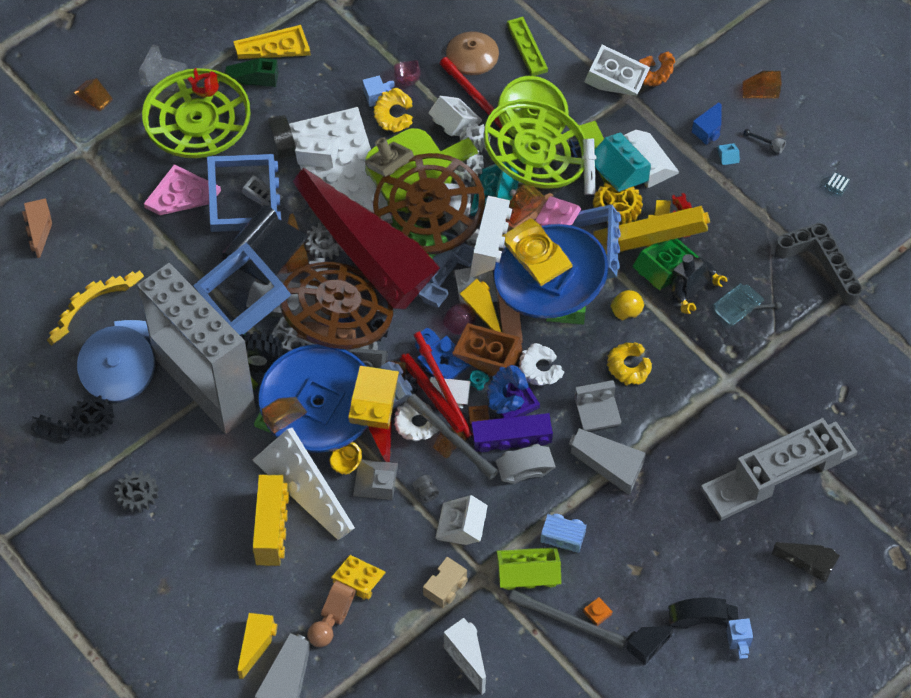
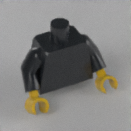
M687 254L683 256V262L673 270L671 290L678 302L682 303L681 312L691 314L690 311H695L696 306L694 303H688L687 301L710 282L711 277L713 278V284L719 287H723L720 284V279L723 282H727V278L717 275L716 269L705 259Z

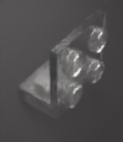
M152 44L139 69L141 84L154 87L167 76L186 70L187 64L162 58L159 46ZM177 82L165 88L164 91L174 93L178 87Z

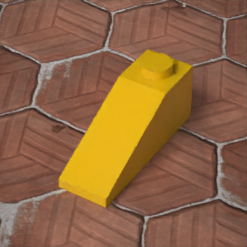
M476 279L460 293L461 298L491 330L501 332L489 292L490 287L484 281L480 282Z
M255 613L248 614L237 670L239 678L244 679L271 644L272 636H276L277 624H275L273 616Z

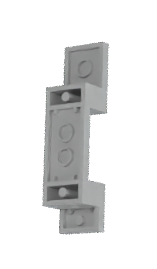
M824 418L739 457L735 470L701 485V491L722 521L771 497L775 485L819 465L822 471L830 469L855 457L857 451L837 422L828 425Z

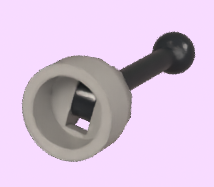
M749 129L744 130L745 136L750 135L771 144L772 150L779 154L785 148L786 140L776 138L771 141L752 133Z

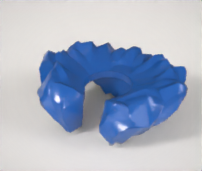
M517 366L500 367V371H497V374L493 376V380L488 386L487 397L489 399V407L496 410L497 414L515 411L525 402L520 396L505 397L509 383H512L522 391L529 388L525 374Z

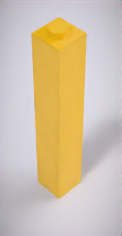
M702 206L619 225L621 236L618 238L620 252L707 232V224L710 223L709 214L704 212ZM608 228L593 231L594 237L601 243L607 255Z

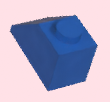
M717 103L693 121L692 133L706 145L711 141H716L720 136L721 103Z

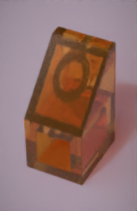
M521 185L510 200L509 208L512 209V213L508 221L513 226H516L536 211L545 196L533 185Z

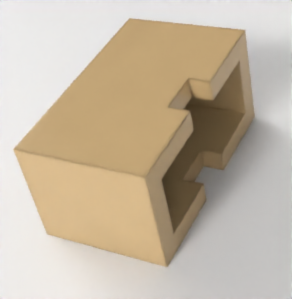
M446 557L439 566L438 571L440 573L437 576L432 575L423 586V595L442 608L447 603H452L459 588L462 589L468 581L467 569L449 557Z

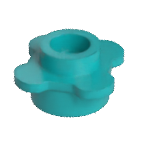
M474 370L467 381H470V386L481 391L484 389V384L489 381V376L482 371Z

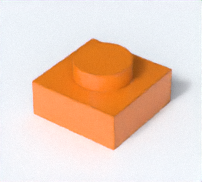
M600 597L583 610L585 615L596 626L604 622L613 613Z

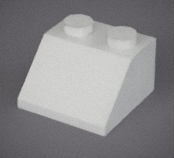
M439 96L429 111L433 121L445 128L444 131L450 136H460L463 127H467L469 123L475 125L476 122L479 124L482 121L461 99Z
M307 133L299 136L295 149L297 163L299 165L334 168L341 137Z
M472 495L443 503L436 539L464 545L481 541L488 505Z

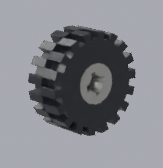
M253 331V334L246 332L245 335H240L245 340L250 371L255 370L256 373H259V371L265 373L282 356L283 345L278 337L273 338L272 334L266 335L265 332L258 334L257 331Z

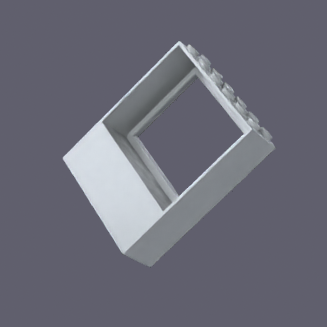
M170 263L139 283L137 287L156 361L225 434L229 433L256 413L245 340Z

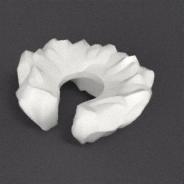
M535 343L528 350L522 351L523 355L520 356L519 369L525 374L528 383L538 386L551 385L562 378L564 371H562V366L553 365L548 371H540L536 367V363L539 360H548L549 364H551L557 356L552 349Z
M407 401L403 406L397 407L398 411L395 413L394 425L398 434L402 435L404 439L412 441L426 440L435 433H438V430L429 421L421 427L413 425L412 418L421 414L416 412ZM426 404L427 407L433 412L431 407L428 404Z

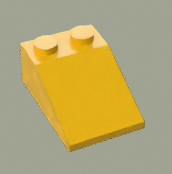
M360 366L350 406V423L389 429L399 375L398 371Z

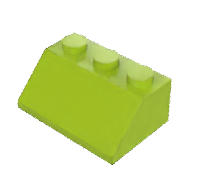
M557 547L497 551L500 588L512 590L523 586L525 588H535L541 585L555 587L561 584V561Z

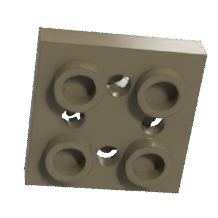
M382 137L375 142L379 152L364 162L367 168L386 177L393 174L401 165L407 164L414 157L412 150L394 141L388 144L387 139Z

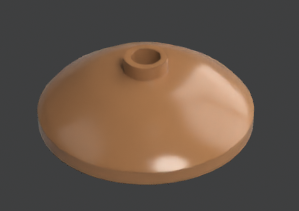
M465 32L455 36L449 42L446 57L462 74L480 75L488 72L496 65L499 49L496 42L488 35L480 32Z

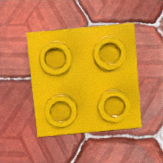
M350 555L331 578L333 583L336 581L355 589L357 591L356 595L363 600H369L372 596L371 590L386 572Z

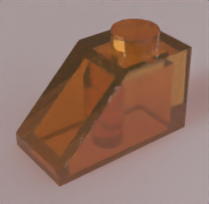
M761 71L743 81V98H779L782 86L781 71Z
M296 397L277 399L262 409L263 420L274 434L307 413Z

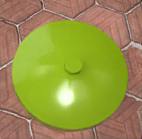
M523 76L511 81L502 91L498 100V106L517 99L537 100L555 106L567 115L569 113L568 105L562 92L550 81L536 76ZM512 109L517 119H537L539 115V110ZM506 112L499 115L502 126L510 121ZM546 113L544 122L550 124L561 133L566 125L559 119ZM520 124L523 130L535 129V125ZM514 127L507 131L513 138L516 137L517 133ZM542 128L541 132L548 135L551 139L556 138L551 132Z

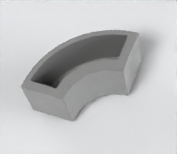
M539 444L516 451L504 452L502 457L496 460L502 481L513 484L527 478L543 477L556 468L549 447L540 446Z

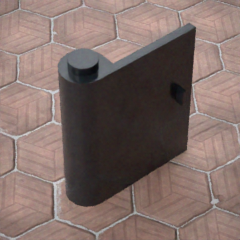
M263 205L222 252V259L224 261L247 242L269 269L277 275L306 241L308 235L278 219L277 213L271 207ZM251 260L239 268L267 285L270 283Z

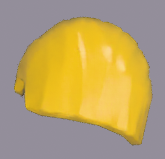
M625 290L612 300L611 308L616 317L625 320L628 317L636 318L642 312L644 302L639 293Z
M352 442L340 449L334 450L329 460L331 468L342 475L352 473L362 460L361 448L355 442Z

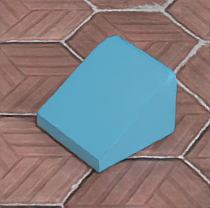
M734 143L717 146L722 165L739 163V149Z

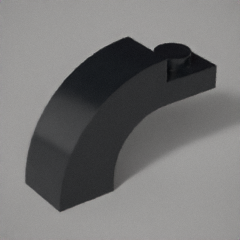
M692 598L678 601L668 606L669 624L684 629L705 623L727 627L730 620H739L738 607L726 604V599Z

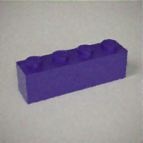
M549 413L476 421L471 424L473 445L476 452H488L495 449L507 450L513 447L526 448L534 444L544 446L552 443L553 431Z

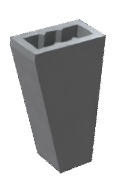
M579 428L577 434H573L570 439L569 445L572 446L571 454L621 490L631 494L643 466L645 453Z
M290 633L257 691L255 698H300L310 652L309 641L304 636Z

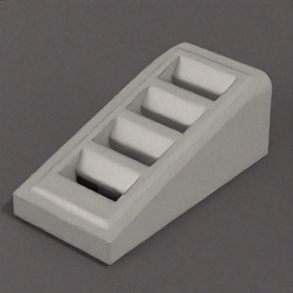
M253 175L244 185L241 193L262 206L267 205L271 207V204L268 202L270 200V187ZM266 193L269 194L265 199L262 198Z

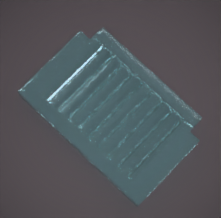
M740 283L713 305L716 307L715 312L733 326L757 305L764 302V298L748 284L744 286Z

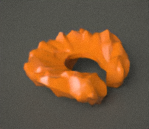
M669 51L659 55L658 59L661 62L659 70L655 72L648 71L643 82L645 86H659L669 79L670 74L673 73V64L675 63V58ZM652 56L639 60L640 63L648 67L655 66Z

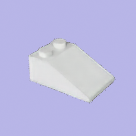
M602 45L584 82L599 90L637 96L650 67Z
M463 618L444 631V649L478 691L484 694L486 675L477 637V629L471 622L468 623Z

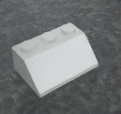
M634 130L624 135L651 163L649 181L644 182L647 188L679 174L677 168L650 133Z

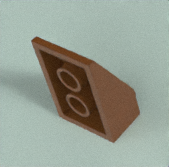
M467 323L453 351V356L490 376H494L497 374V371H500V367L516 366L523 349L520 337Z

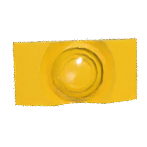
M531 218L510 230L507 234L502 235L505 237L504 245L540 286L573 267L560 246L554 243L542 226Z

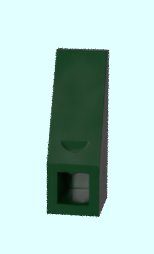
M258 58L226 66L225 74L235 79L239 84L276 87L279 74L278 62L276 59Z

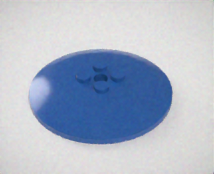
M565 224L544 225L542 228L548 237L560 246L573 267L543 286L537 283L507 247L502 251L500 263L496 262L495 284L502 300L516 312L534 318L562 317L588 305L602 290L608 275V259L603 246L589 232Z
M319 344L295 348L282 355L266 372L259 390L260 412L267 428L276 438L287 429L293 428L307 452L312 453L334 451L352 443L368 427L353 424L349 421L350 406L359 368L366 365L358 357L345 349L330 348ZM321 398L324 402L321 405H315L313 401Z

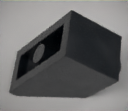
M671 626L641 627L637 632L633 631L628 636L626 650L646 665L672 637L674 628Z

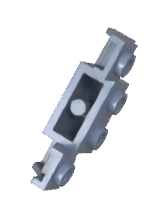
M443 233V236L447 237L448 242L456 238L454 234ZM463 243L452 250L436 254L433 260L440 269L417 296L421 297L424 303L439 308L449 295L447 289L440 287V285L457 263L467 267L472 265L475 248Z

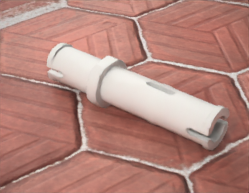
M583 139L584 195H594L596 193L595 160L597 159L594 151V139Z

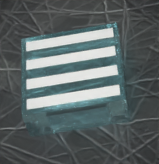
M834 172L825 188L842 196L851 179Z

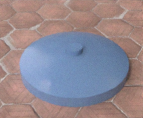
M124 326L107 327L91 335L82 346L77 360L78 375L83 386L94 397L98 398L101 395L103 400L108 399L112 403L128 401L142 393L149 385L155 370L154 352L145 337L134 329Z

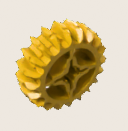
M606 182L604 187H599L593 199V208L605 206L604 201L607 202V205L612 204L617 212H620L621 221L619 224L621 225L630 223L632 220L636 221L637 217L641 214L643 206L639 190H634V186L618 192L611 184L609 185Z

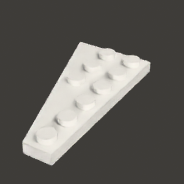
M293 428L284 431L253 459L268 475H283L284 483H288L289 495L337 540L345 537L355 528Z

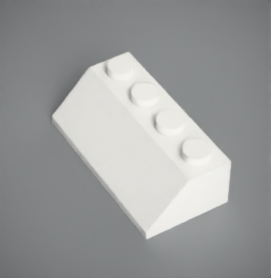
M488 196L474 249L471 277L494 270L496 262L500 263L502 251H499V247L503 248L505 237L502 235L503 233L507 234L509 223L506 222V219L510 220L512 209L509 208L510 200Z

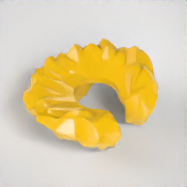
M398 88L382 92V96L378 97V101H376L374 106V118L379 123L378 126L393 132L409 128L413 123L411 115L403 114L395 118L390 115L389 111L394 105H400L406 108V110L412 108L411 98Z
M626 342L613 348L607 356V366L611 375H614L620 382H624L625 385L644 383L652 369V363L649 358L642 357V361L634 368H629L624 364L626 357H639L645 351L643 345L636 342Z

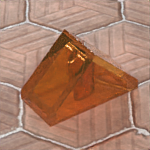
M97 78L86 80L74 91L77 96L99 111L104 109L113 100Z

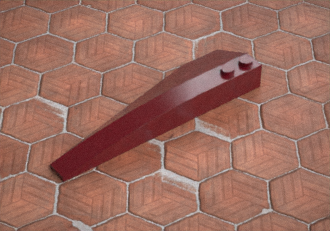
M303 168L292 181L329 233L393 308L406 309L440 269L417 241L407 237L403 232L395 229L391 224L383 221L356 201L351 200L347 195L339 192L335 187L327 184L306 168Z

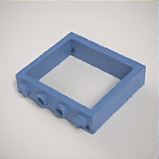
M274 154L207 157L211 232L241 231L252 219H218L215 167L269 165L271 208L277 213L278 219L281 220V211H277V205H280V194H276V189L279 188V177L275 178V172H278V161H274Z
M612 204L580 211L571 225L579 228L608 221L607 279L617 277V269L620 267L618 261V253H620L618 238L621 236L619 229L621 215Z
M247 242L193 285L198 293L239 335L245 334L291 296L283 283ZM251 260L274 287L231 322L208 293L247 261Z

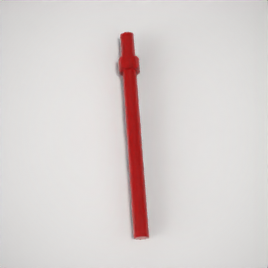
M420 331L415 333L414 337L420 347L418 349L422 357H425L448 404L465 424L463 429L465 438L471 437L473 434L431 354L432 349L430 345L426 344Z

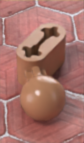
M338 581L333 584L321 616L324 617L323 620L314 622L307 632V637L313 646L321 648L331 643L334 636L332 627L335 623L341 625L345 620L355 596V589Z

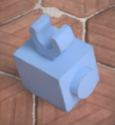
M380 75L363 80V92L369 107L376 105V101H378L379 96H382V92H388L391 90L390 88L394 87V81H388L383 84Z
M750 619L730 620L726 629L729 648L738 649L739 659H747L749 647L753 640Z

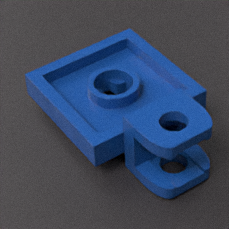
M429 328L421 332L426 344H429L432 349L431 354L444 379H454L471 366L453 356L456 345L448 336L440 340L435 332ZM416 341L415 347L418 350L420 347ZM422 355L418 356L417 361L431 377H434L425 357H422ZM441 358L448 359V365L445 363L440 364Z

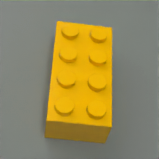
M259 475L253 540L256 565L280 566L281 559L285 558V546L283 545L284 540H286L285 522L288 519L286 504H289L288 483H284L283 475Z

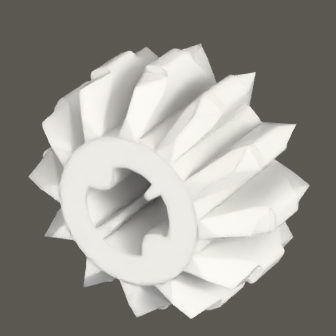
M477 122L475 125L469 123L467 127H463L460 140L462 141L469 137L476 149L482 152L483 148L486 149L483 137L484 124L478 126Z

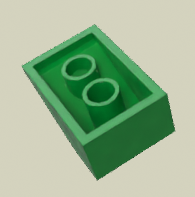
M679 239L655 243L642 250L633 268L651 282L654 287L662 290L672 284L673 270L683 262L682 258L684 255L690 254L696 258L699 256Z

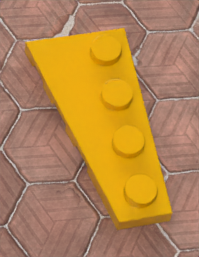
M301 25L233 41L238 59L311 55Z

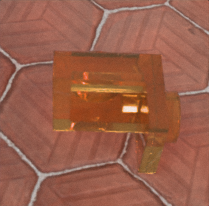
M462 432L456 433L465 442L467 441L468 438H465ZM442 433L439 434L433 446L446 459L457 448Z

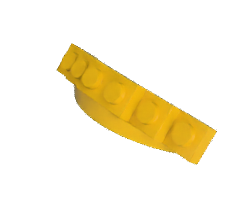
M132 271L124 279L121 276L116 279L114 276L105 282L106 285L101 280L97 283L91 282L85 287L87 291L82 294L78 292L70 298L72 301L68 305L70 309L60 315L61 319L57 322L61 329L59 327L53 329L49 333L51 336L47 341L52 346L69 333L68 326L73 316L87 302L109 292L127 291L139 282L144 275L141 271L137 273Z

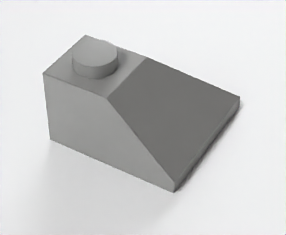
M361 460L357 467L353 496L393 500L398 463Z

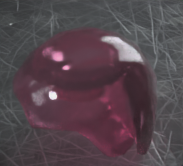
M417 60L394 65V76L401 85L412 86L419 81L421 70Z
M459 303L449 308L444 316L443 323L450 332L461 335L467 323L474 325L476 315L469 305Z

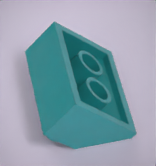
M621 132L605 137L594 150L597 158L595 160V168L618 192L649 181L651 163Z
M502 162L511 171L515 172L518 175L521 174L514 170L511 166H509L507 162ZM496 164L482 169L479 179L484 189L485 206L488 196L510 200L509 208L512 209L516 196H511L510 191L517 189L519 181L508 176ZM474 194L470 211L472 216H476L478 210L479 194Z

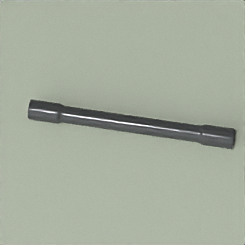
M412 394L407 399V403L416 412L426 418L466 455L489 479L496 476L498 470L486 459L482 458L432 412L417 395Z
M513 590L510 595L509 601L532 609L600 638L618 648L623 649L627 637L581 620L534 600L530 596Z

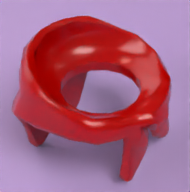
M194 68V79L193 77L187 79L192 85V91L201 97L214 95L219 88L218 75L212 71L198 75L197 68ZM207 78L204 80V87L199 88L197 86L198 81Z

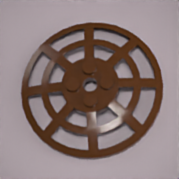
M439 153L415 155L408 162L415 161V168L405 172L398 179L390 177V175L382 177L374 194V214L381 219V216L391 212L396 222L403 227L402 232L407 237L410 232L420 235H433L435 245L421 246L428 255L452 250L468 240L482 221L485 210V196L481 181L467 164L449 155ZM422 159H443L451 161V164L447 168L438 165H424ZM459 165L463 167L474 179L476 187H465L461 178L453 171ZM425 170H436L442 173L437 179L427 178ZM418 172L420 180L412 185L404 182L407 177ZM451 176L460 188L448 189L444 182ZM383 184L393 185L390 192L389 205L379 209V194ZM401 188L407 191L406 199L395 203L397 189ZM467 194H479L478 210L473 220L464 215L468 201ZM462 195L459 210L450 206L452 196ZM427 196L433 197V200L429 203L423 201ZM407 207L411 214L409 220L405 222L397 210ZM446 212L453 216L447 223L441 226L438 225L437 219L445 215ZM419 219L430 221L431 228H418L414 225ZM458 221L468 226L458 237L446 243L442 242L440 233L450 229Z
M336 262L312 263L295 270L287 277L283 285L290 294H298L299 303L303 309L302 312L294 316L288 306L287 299L280 304L285 320L298 334L316 344L337 349L360 348L379 340L390 327L393 307L389 303L388 309L378 305L377 297L373 290L375 286L371 282L366 283L360 277L347 272H353L369 281L359 268ZM318 268H336V269H339V270H323V271L316 272V271L313 270V269H318ZM303 272L309 274L303 280L300 287L288 288L290 281ZM338 274V280H327L322 275ZM346 276L361 284L353 286L345 281ZM314 278L321 283L317 289L306 288L308 283ZM367 290L372 302L362 299L360 292ZM304 294L315 295V304L309 307ZM360 305L371 308L369 313L363 318L358 313ZM321 310L326 315L331 316V320L322 318L315 312ZM378 311L387 317L382 326L372 333L366 323ZM309 316L316 322L329 327L328 335H320L300 322ZM351 316L355 320L349 323L338 322L339 318ZM360 327L365 335L355 339L335 338L337 329Z

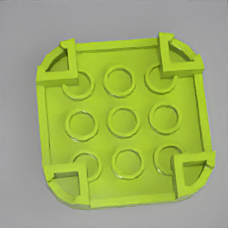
M411 128L387 140L388 144L394 141L412 150L414 156L426 153L442 154L432 138L421 129ZM377 146L368 152L366 160L379 152ZM422 159L424 165H438L445 168L450 165L447 160ZM415 161L400 167L390 177L398 179L405 172L416 167ZM365 164L367 176H370L375 185L378 186L383 175L367 168ZM425 170L427 178L437 179L442 173L436 170ZM418 172L407 177L404 182L412 185L420 180ZM449 176L444 182V184H451L452 177ZM384 183L380 192L389 205V197L393 185ZM398 188L395 195V203L405 200L407 191ZM427 196V197L424 198L423 201L425 202V201L429 200V199L432 198V197H431V196ZM407 207L397 210L405 211V213L409 212Z

